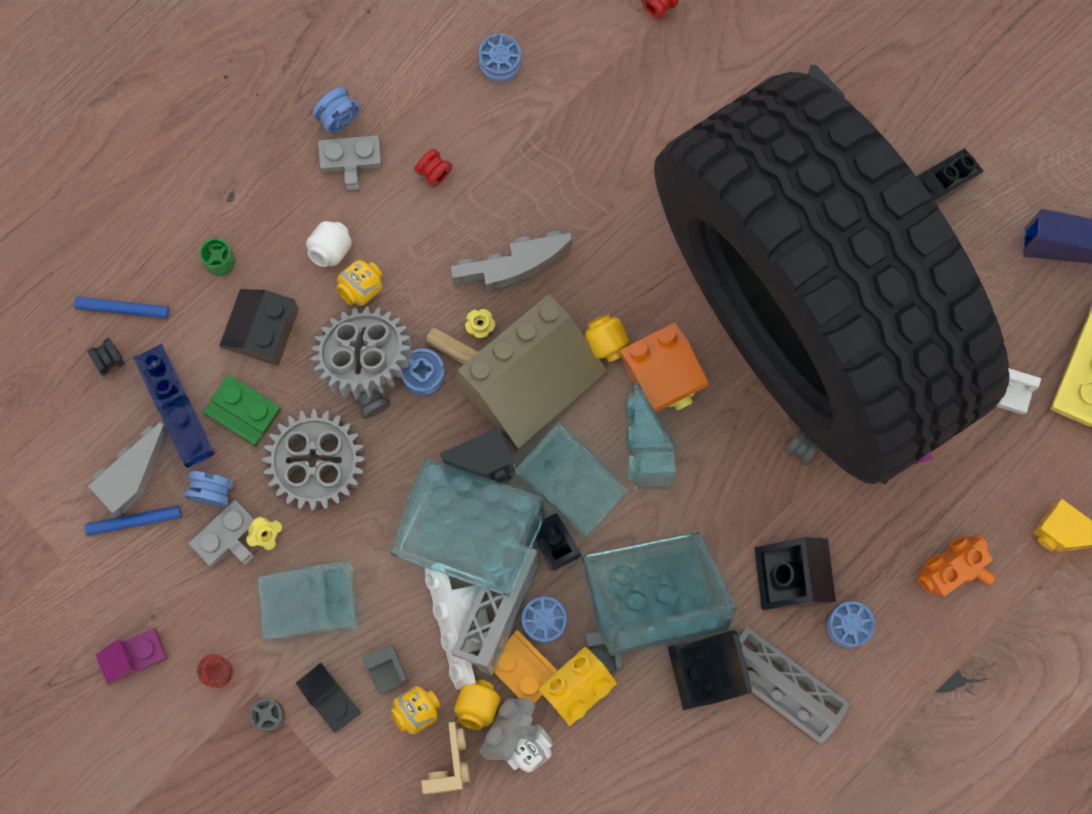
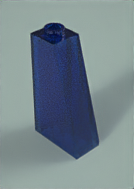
M1040 209L1025 227L1023 257L1092 264V219Z

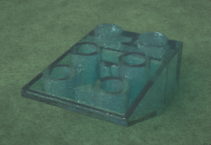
M634 384L632 393H627V400L625 401L626 419H632V425H628V431H626L627 449H633V456H629V462H627L628 480H634V489L672 488L676 479L675 445L641 386Z
M559 423L516 468V476L585 538L588 537L628 492L598 459Z
M349 561L315 565L257 577L263 641L359 629L353 566Z

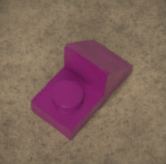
M151 629L126 641L119 639L96 654L108 685L168 659L156 629Z

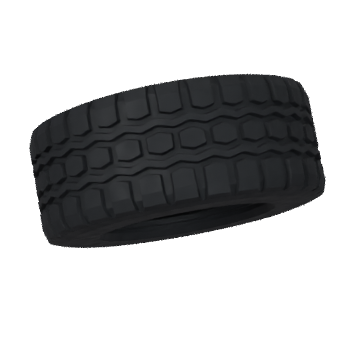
M787 72L771 76L746 94L739 96L731 104H727L707 117V119L669 142L657 156L654 165V176L664 213L687 265L718 320L751 369L782 409L825 455L848 474L870 484L890 480L914 462L924 458L930 451L933 452L952 439L953 436L964 431L970 425L990 413L1004 397L1009 386L1010 373L1003 335L988 295L959 239L923 184L898 152L862 113L857 111L850 102L835 90L833 91L828 85L800 72Z

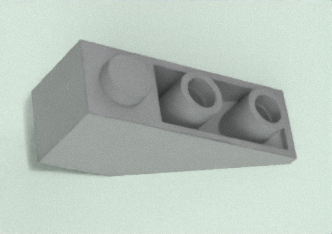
M161 422L156 426L154 424L148 426L140 434L141 439L132 447L129 445L123 448L116 455L117 460L108 468L103 467L98 470L92 477L93 482L88 485L94 494L117 517L124 515L145 494L169 430Z

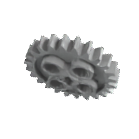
M366 306L363 313H358L355 307L352 310L351 316L341 312L342 320L337 321L331 318V328L321 327L324 336H315L314 339L317 346L311 347L314 355L311 361L317 378H320L324 387L329 386L333 394L340 389L342 396L345 398L352 391L355 399H358L360 393L365 391L369 398L372 395V389L376 388L380 393H383L382 385L385 383L392 387L395 386L392 378L394 376L403 378L401 368L410 367L407 358L413 357L410 348L413 344L406 326H403L399 317L394 319L391 311L383 315L381 308L378 307L374 313H371L369 306Z
M316 409L312 410L311 418H307L304 412L300 411V420L298 421L288 416L289 426L287 428L282 424H277L281 432L279 436L270 433L269 436L275 443L274 445L264 446V449L271 456L262 458L264 464L271 465V467L263 472L266 477H274L268 483L270 488L280 486L276 492V496L279 499L288 494L286 499L288 506H291L297 500L300 511H303L308 503L312 512H316L318 504L322 503L327 511L329 510V501L333 500L340 506L339 496L343 494L350 498L351 494L347 488L349 486L359 487L354 477L364 476L363 470L358 468L357 465L366 463V459L357 456V454L365 449L363 445H354L360 437L358 433L348 435L352 426L350 423H347L341 427V416L338 415L333 421H330L329 411H325L322 418H319ZM301 438L307 441L305 449L301 452H293L291 450V445L296 439ZM330 438L338 440V447L334 451L326 452L322 449L325 440ZM314 454H317L320 460L342 458L341 463L317 461L316 467H312L307 461L286 463L288 458L312 460ZM302 469L306 471L304 481L297 484L291 482L290 477L295 470ZM328 469L338 471L337 479L332 483H324L322 481V474Z

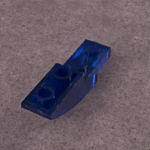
M160 344L133 357L184 466L189 468L215 455L203 424L164 346Z

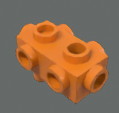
M976 534L974 537L961 536L950 543L945 552L930 557L923 565V568L917 572L920 576L918 577L920 586L927 593L945 597L962 583L970 582L975 578H978L987 586L991 585L995 580V575L984 568L993 561L987 551L989 550L988 543L979 534Z

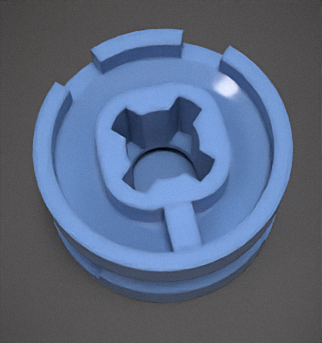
M493 34L481 43L479 48V66L484 76L494 82H506L517 75L521 67V50L514 38L506 34Z
M338 87L330 91L313 109L312 115L316 120L323 122V128L328 134H335L343 130L358 116L361 110L359 103L355 99L348 97L349 93L345 87Z
M424 348L413 350V357L407 358L410 367L401 368L404 376L402 378L403 384L414 395H432L444 383L445 371L443 362L432 350Z
M190 471L188 477L190 489L185 491V498L208 505L228 507L227 493L228 490H232V480L228 482V478Z
M538 597L531 600L524 608L522 627L525 634L531 640L542 644L551 643L557 640L565 630L567 622L565 609L554 598Z
M849 601L840 604L830 612L826 622V629L830 639L836 645L843 648H855L866 643L872 637L875 629V620L872 612L865 605Z

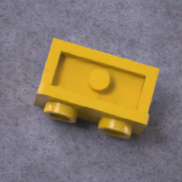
M584 647L541 685L538 690L570 727L575 721L582 718L596 702L605 697L617 682L604 664L587 647Z

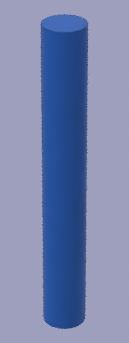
M76 297L74 302L75 309L168 319L169 306Z
M174 506L86 523V535L91 536L182 518L180 506Z

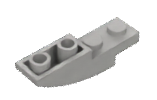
M553 231L545 234L543 238L520 237L515 240V243H510V256L497 253L489 255L487 260L475 262L474 259L460 260L456 265L451 266L454 286L484 281L486 292L518 284L545 270L561 258L571 248V233L563 234L562 231Z

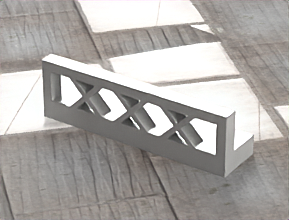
M502 538L452 651L454 657L477 665L480 672L492 676L540 566L541 559L537 550ZM507 549L522 554L517 565L505 569L502 559ZM500 566L502 571L497 573L498 568ZM513 574V577L510 581L508 575ZM505 577L509 585L506 593L493 598L489 590L492 582ZM487 594H488V597H489L490 600H487V601L484 602V600H485V598H486V596H487ZM501 602L499 609H497L496 604ZM493 606L496 613L493 622L480 627L477 620L479 612ZM475 623L477 629L472 630V627ZM489 631L485 638L483 633ZM480 635L483 645L478 656L462 651L468 639Z
M746 626L739 639L750 676L751 692L822 745L838 727L850 703ZM747 640L756 647L758 652L751 651L743 645V642ZM771 662H776L782 666L784 672L776 670ZM797 681H801L805 685H807L810 692H806L802 688H800ZM824 701H828L838 709L837 713L835 714L828 709Z

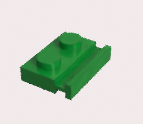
M228 374L203 412L256 447L258 441L265 435L280 413L281 408Z

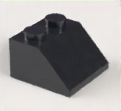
M240 289L219 347L279 366L299 310L295 300L266 290Z
M499 427L440 453L446 471L486 486L494 483V486L502 485L512 479L511 475L515 473V461Z
M804 537L754 547L762 610L807 607L836 602L828 538Z

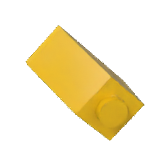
M1063 499L1051 506L1032 532L1038 537L1037 541L1050 551L1063 552L1092 548V520Z

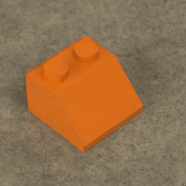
M675 322L619 350L626 374L653 414L709 386L708 380L688 340Z

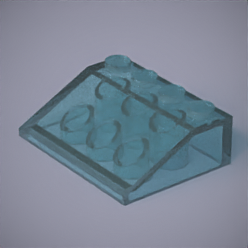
M425 458L413 483L390 553L392 556L509 597L546 515L544 498Z
M699 532L582 557L598 628L610 656L729 629L737 607Z

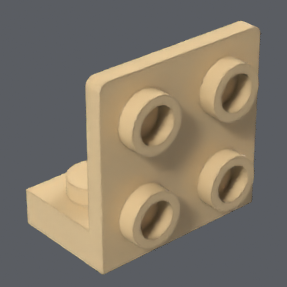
M456 722L448 723L454 776L450 777L449 771L428 773L429 779L421 780L422 792L425 795L465 790L464 783L470 782L468 762H462L460 751L466 749L465 732L463 728L458 729Z

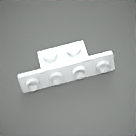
M438 560L425 567V583L430 589L433 601V614L438 620L441 632V645L446 651L449 663L450 679L454 683L455 689L461 690L464 684L471 685L476 683L471 663L454 657L452 651L477 597L480 586L474 585L452 590L445 561ZM486 609L481 610L477 616L480 627L489 624ZM475 623L472 627V630L477 629ZM489 631L483 633L485 638ZM480 635L468 639L462 651L468 653L480 651L483 645Z

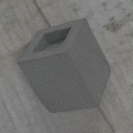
M618 629L586 633V647L604 664L609 673L622 671L623 664Z
M392 644L362 657L378 693L384 694L409 682Z

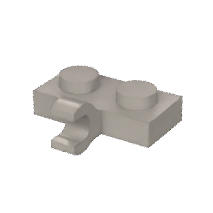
M379 135L318 140L321 173L344 171L347 191L359 190L358 170L382 168Z
M234 500L188 544L210 567L219 562L230 550L246 566L255 556L240 541L248 534L249 526L254 519Z
M505 698L479 750V753L486 760L510 761L520 738L538 739L542 727L531 725L533 720L531 715L536 707L529 698Z

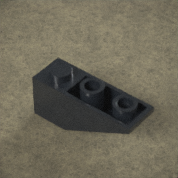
M964 148L916 177L923 184L934 202L939 205L979 176L984 170Z

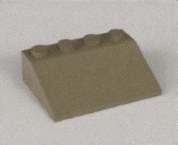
M548 294L462 365L456 372L454 384L496 428L499 427L502 435L518 450L608 371L601 360L594 356L588 341L571 316Z

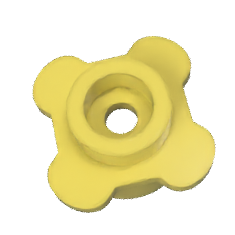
M263 517L255 518L248 529L249 535L246 538L248 545L251 547L256 545L263 546L266 550L273 549L276 545L275 538L277 533L282 530V525L277 520L270 522ZM266 531V535L262 536V533Z

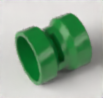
M212 238L205 241L201 246L200 258L211 274L223 276L231 272L235 265V256L227 242L219 238Z

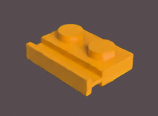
M516 630L507 640L493 673L518 698H529L535 704L543 696L538 690L539 687L558 670Z

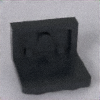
M730 630L701 640L668 647L683 710L711 705L751 693L750 676L737 631Z

